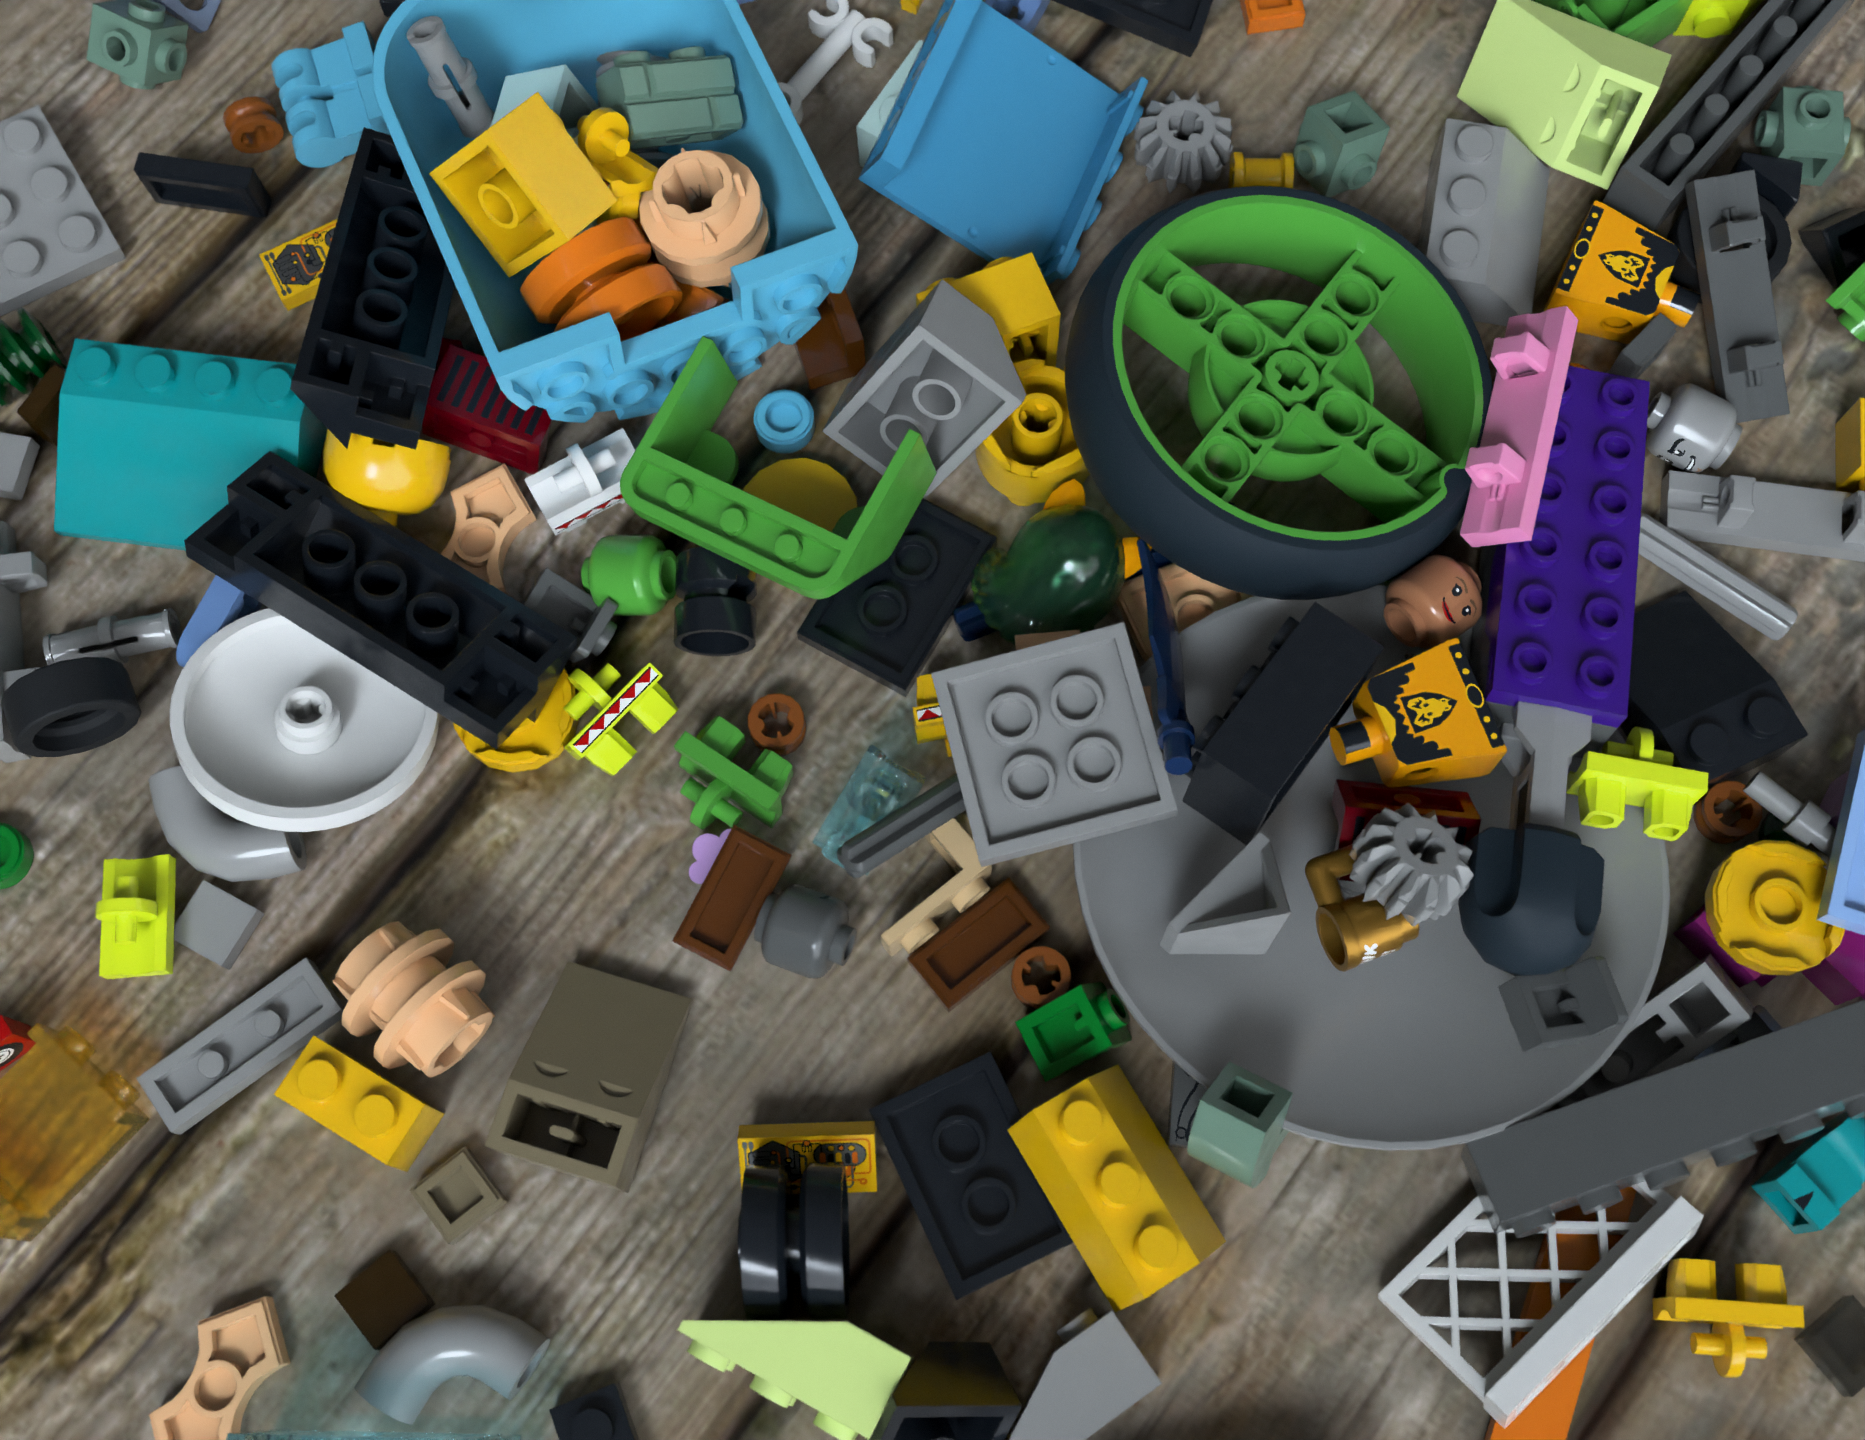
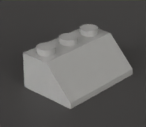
M1446 118L1431 156L1418 249L1441 271L1452 285L1473 321L1507 326L1509 317L1527 313L1532 314L1550 170L1506 127Z
M941 280L845 387L822 432L882 475L885 473L908 430L911 429L920 433L937 472L923 497L925 499L1023 403L1026 392L993 317L944 280Z

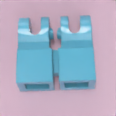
M364 21L342 28L344 35L342 39L311 50L308 48L287 50L279 54L272 63L274 80L280 89L279 98L282 108L286 112L287 127L293 136L292 145L295 156L305 166L313 168L328 167L340 162L346 156L356 154L363 127L390 135L378 107L372 84V62L376 43Z

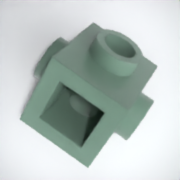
M112 0L93 3L86 60L120 75L119 80L127 86L143 90L154 89L156 84L181 79L182 69L187 61L186 40L189 24L166 14L165 6L152 0Z
M1813 86L1782 87L1769 109L1762 110L1756 121L1754 143L1755 146L1761 147V155L1803 163L1801 185L1822 186L1844 156L1850 138L1851 120L1849 117H1844L1843 91L1819 90Z
M1355 90L1307 107L1303 122L1299 128V135L1293 150L1294 167L1320 195L1332 197L1347 190H1357L1370 182L1374 176L1390 127Z

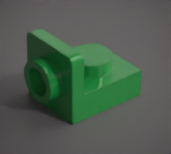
M1101 981L1081 984L1015 1022L1045 1082L1055 1080L1105 1051L1120 1047L1132 1040L1131 1034L1126 1027L1130 1019L1123 1001L1114 990L1106 989Z

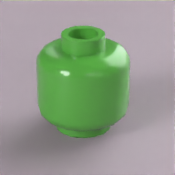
M620 534L603 537L596 543L592 549L591 556L587 557L582 565L581 580L584 590L591 594L597 607L606 598L618 604L613 616L654 615L660 612L667 601L674 598L676 594V556L673 551L667 550L659 538L650 534Z

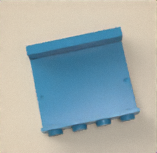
M943 0L858 180L988 262L1001 257L1016 258L1032 252L1047 285L1058 278L1065 280L1073 271L1080 258L1081 251L1076 248L1082 232L1089 229L1101 210L1102 201L1097 199L1103 184H1106L1114 176L1122 162L1123 154L1118 150L1123 138L1132 132L1143 114L1144 107L1139 102L1148 84V80L1141 76L1119 94L982 0Z

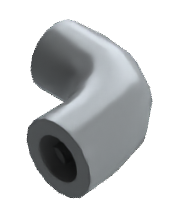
M181 765L159 771L148 779L154 811L167 842L197 871L230 882L274 879L305 870L307 854L302 832L270 830L237 820L209 803L188 780Z
M486 1305L442 1306L406 1323L374 1356L354 1388L372 1406L406 1424H413L432 1393L442 1382L453 1377L470 1376L482 1381L508 1400H511L521 1391L538 1367L549 1347L550 1339L521 1319Z

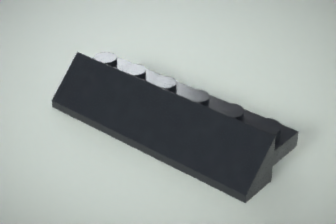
M363 127L290 389L346 449L348 448L351 433L416 450L455 283L391 135Z
M271 451L266 453L227 486L228 504L184 540L186 556L495 749H498L526 718L533 722L537 720L577 643V637Z

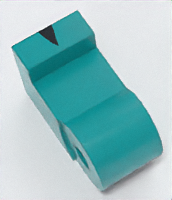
M1847 1111L1839 1114L1826 1123L1824 1129L1811 1135L1751 1185L1794 1234L1822 1231L1841 1213L1839 1208L1863 1188L1861 1185L1865 1182V1116L1851 1120Z

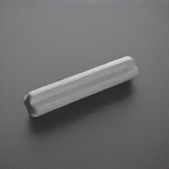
M1641 513L1638 554L1770 639L1779 640L1787 634L1798 616L1795 608L1651 516Z

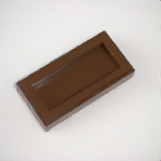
M734 825L672 941L731 972L756 925L759 912L765 900L774 891L792 855Z
M1008 877L910 955L907 960L949 1013L1050 931V926Z

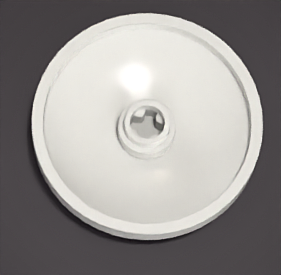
M270 608L241 617L226 625L206 640L182 669L175 684L170 705V729L176 754L184 773L195 789L209 803L237 820L270 830L286 832L321 831L345 826L373 815L391 804L415 782L425 768L436 743L439 724V713Z

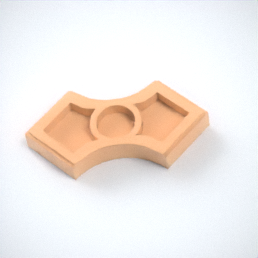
M504 463L451 491L450 494L456 510V521L451 539L441 555L508 595L503 578L506 554L517 535L529 524L536 521V518Z
M264 1296L199 1321V1352L190 1378L171 1401L149 1414L155 1440H240L242 1418L252 1395L266 1378L278 1369L290 1364L273 1297Z

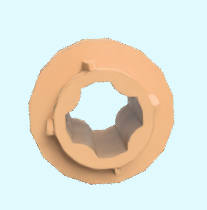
M681 148V153L669 158L659 168L653 181V190L643 192L639 200L640 224L650 241L654 255L659 264L666 266L672 277L681 283L701 288L720 285L729 287L731 282L730 267L763 256L770 239L769 214L762 201L760 186L749 167L729 154L712 150L685 151L684 148Z
M399 921L390 922L375 930L350 952L340 965L336 977L332 981L348 1000L342 1012L341 1024L351 1034L361 1037L372 1034L379 1029L382 1030L374 1045L373 1057L389 1070L410 1062L430 1078L440 1075L460 1061L480 1041L495 1017L478 996L484 986L486 973L471 960L457 963L447 969L446 966L453 955L454 942L440 929L428 930L416 936Z

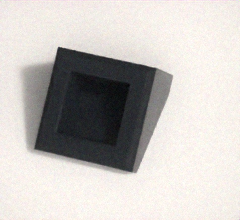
M1742 152L1729 174L1755 170L1758 194L1774 204L1784 219H1786L1799 199L1803 163Z
M1865 207L1844 209L1798 230L1803 245L1832 286L1842 285L1865 262Z

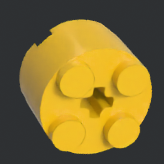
M1035 359L1013 363L1026 392L1025 399L975 449L978 466L986 480L997 491L1007 496L1010 502L1018 506L1045 503L1051 493L1061 484L1071 479H1076L1082 484L1090 475L1076 444L1069 418L1065 388V366L1063 370L1045 365V360Z

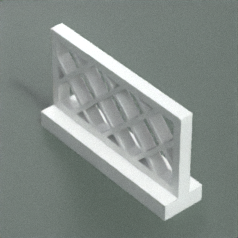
M1646 1181L1630 1186L1653 1205L1638 1222H1606V1212L1603 1209L1596 1212V1222L1556 1221L1557 1223L1552 1227L1538 1232L1547 1233L1549 1270L1507 1269L1505 1233H1514L1513 1228L1496 1234L1498 1269L1456 1268L1455 1243L1466 1232H1494L1488 1219H1480L1485 1214V1211L1477 1196L1378 1293V1299L1484 1403L1483 1408L1505 1429L1696 1234L1704 1215L1682 1196L1675 1200L1663 1189L1650 1191ZM1556 1234H1597L1599 1262L1590 1271L1558 1270ZM1607 1235H1624L1610 1250L1608 1249ZM1447 1251L1448 1267H1431ZM1418 1279L1449 1280L1450 1317L1420 1316L1401 1296ZM1457 1280L1499 1281L1501 1319L1459 1317ZM1508 1281L1550 1282L1552 1309L1541 1320L1510 1319ZM1559 1283H1577L1560 1300ZM1434 1329H1451V1346ZM1459 1330L1502 1331L1503 1359L1484 1378L1460 1356ZM1511 1331L1528 1332L1512 1349Z

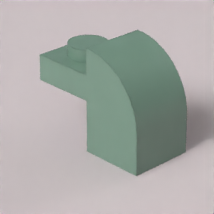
M1229 1061L1199 1101L1188 1140V1155L1251 1188H1256L1267 1175L1273 1154L1289 1132L1282 1127L1293 1093Z

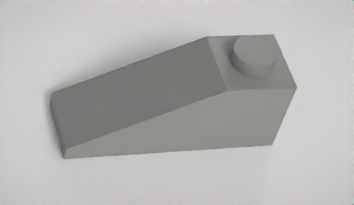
M1709 953L1647 998L1643 1009L1627 1036L1604 1065L1577 1090L1558 1102V1105L1562 1108L1687 1063L1752 1017L1753 1007L1755 1006L1711 953Z
M1088 1308L1056 1331L1064 1343L1051 1352L1006 1440H1086L1162 1384L1112 1310L1097 1318L1092 1309Z

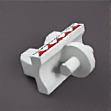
M623 428L583 449L575 443L566 448L567 457L524 479L555 536L564 531L570 532L587 523V519L617 503H625L620 491V479L635 449Z

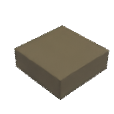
M463 1147L410 1189L412 1195L445 1241L450 1245H455L508 1202L472 1151L466 1147Z

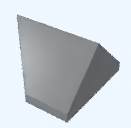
M1259 832L1168 924L1159 943L1168 954L1265 955L1291 913L1271 841L1263 833Z

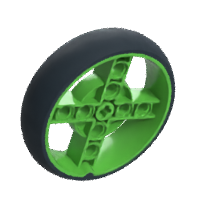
M1235 187L1206 192L1182 200L1151 216L1131 230L1111 250L1091 276L1080 297L1072 320L1065 355V388L1069 418L1080 454L1098 489L1131 530L1155 551L1177 566L1211 583L1252 596L1279 600H1313L1343 596L1366 590L1394 578L1428 556L1447 538L1465 513L1472 479L1465 470L1469 448L1480 447L1493 390L1488 359L1480 334L1455 289L1441 271L1418 248L1380 220L1336 199L1286 187ZM1220 263L1268 267L1295 275L1324 290L1310 307L1286 300H1260L1240 306L1191 269V267ZM1369 323L1395 352L1410 378L1423 414L1427 447L1373 407L1374 385L1372 374L1364 354L1355 342ZM1123 324L1189 373L1187 385L1189 407L1194 422L1204 439L1182 466L1170 456L1153 434L1135 400L1124 363L1122 348ZM1208 469L1216 472L1220 478L1213 475ZM1321 474L1384 522V524L1344 532L1311 531L1269 522L1246 513L1229 504V502L1250 475L1271 481L1291 482Z

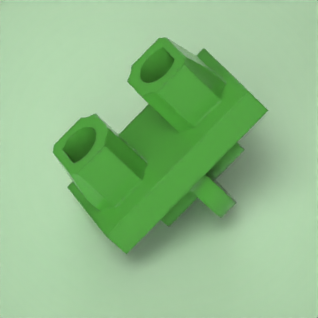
M716 716L696 737L685 731L674 745V749L682 754L679 767L708 786L706 788L693 778H689L682 786L680 793L696 803L690 815V822L703 830L718 818L733 828L741 820L743 812L728 802L730 800L770 828H773L783 814L781 798L785 794L794 775L793 766L789 761L768 749H764L748 772L733 763V758L746 742L745 735L736 726L720 716Z

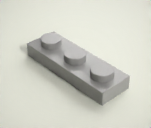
M304 958L136 1079L169 1131L181 1135L305 1046L313 1035L319 1036L341 1020L345 1007L315 963L308 958Z

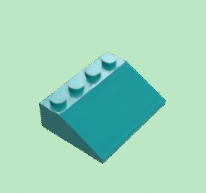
M75 338L59 393L54 531L60 536L186 551L184 540L228 504L227 486L269 451L316 478L327 427L290 389L297 364Z

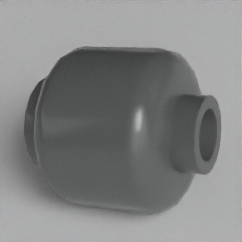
M791 884L780 894L772 892L767 897L756 921L754 939L761 943L763 957L769 964L807 978L819 979L832 968L834 963L841 966L846 964L855 944L857 929L848 926V907L843 900L799 884Z

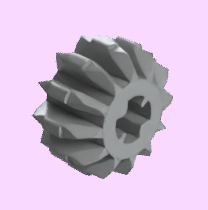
M1173 89L1166 97L1165 104L1151 100L1150 105L1146 108L1145 117L1140 118L1139 122L1136 123L1134 139L1136 140L1134 158L1136 165L1146 167L1145 175L1147 176L1148 183L1164 178L1169 194L1177 187L1178 183H1185L1193 194L1200 188L1201 180L1215 183L1216 179L1220 177L1222 166H1226V163L1230 161L1233 149L1231 144L1233 129L1231 118L1220 117L1221 109L1219 108L1218 100L1202 105L1197 90L1189 97V100H1181Z
M1407 803L1395 811L1385 808L1380 814L1374 815L1354 840L1353 849L1349 853L1354 860L1349 878L1367 886L1363 902L1377 900L1385 909L1386 920L1402 913L1407 922L1414 927L1428 918L1437 921L1441 916L1447 915L1458 903V899L1469 888V881L1474 876L1467 866L1473 851L1455 842L1458 827L1445 829L1437 822L1435 810L1421 817L1416 809Z

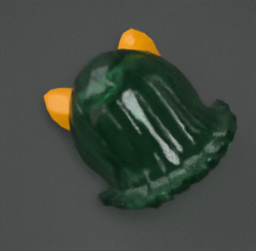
M1071 479L1056 488L1047 499L1043 510L1029 518L1019 528L1008 552L1004 548L995 547L989 549L982 557L980 563L973 570L975 578L971 579L974 602L985 616V622L991 628L998 629L1000 636L1008 643H1013L1014 645L1015 635L1080 630V633L1095 630L1094 625L1113 609L1120 595L1124 580L1142 569L1137 540L1140 537L1123 538L1120 536L1104 514L1092 507L1086 506V495L1082 484L1076 479Z

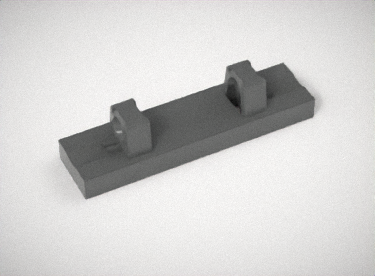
M1755 170L1693 180L1685 185L1716 395L1736 407V423L1790 414L1783 368V351L1778 334L1765 245L1766 235L1763 216L1760 211ZM1743 244V249L1720 253L1722 250Z

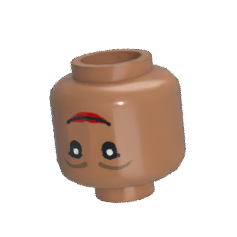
M1437 554L1426 557L1396 577L1389 584L1385 594L1386 606L1384 607L1386 624L1400 642L1406 646H1417L1425 650H1429L1447 640L1457 638L1473 627L1482 615V597L1480 594L1482 586L1476 572L1463 562H1456L1450 557Z

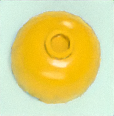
M327 428L323 450V472L329 487L397 527L398 515L420 514L433 506L442 494L449 475L451 449L446 445L419 439L415 450L351 433L348 448L346 449Z

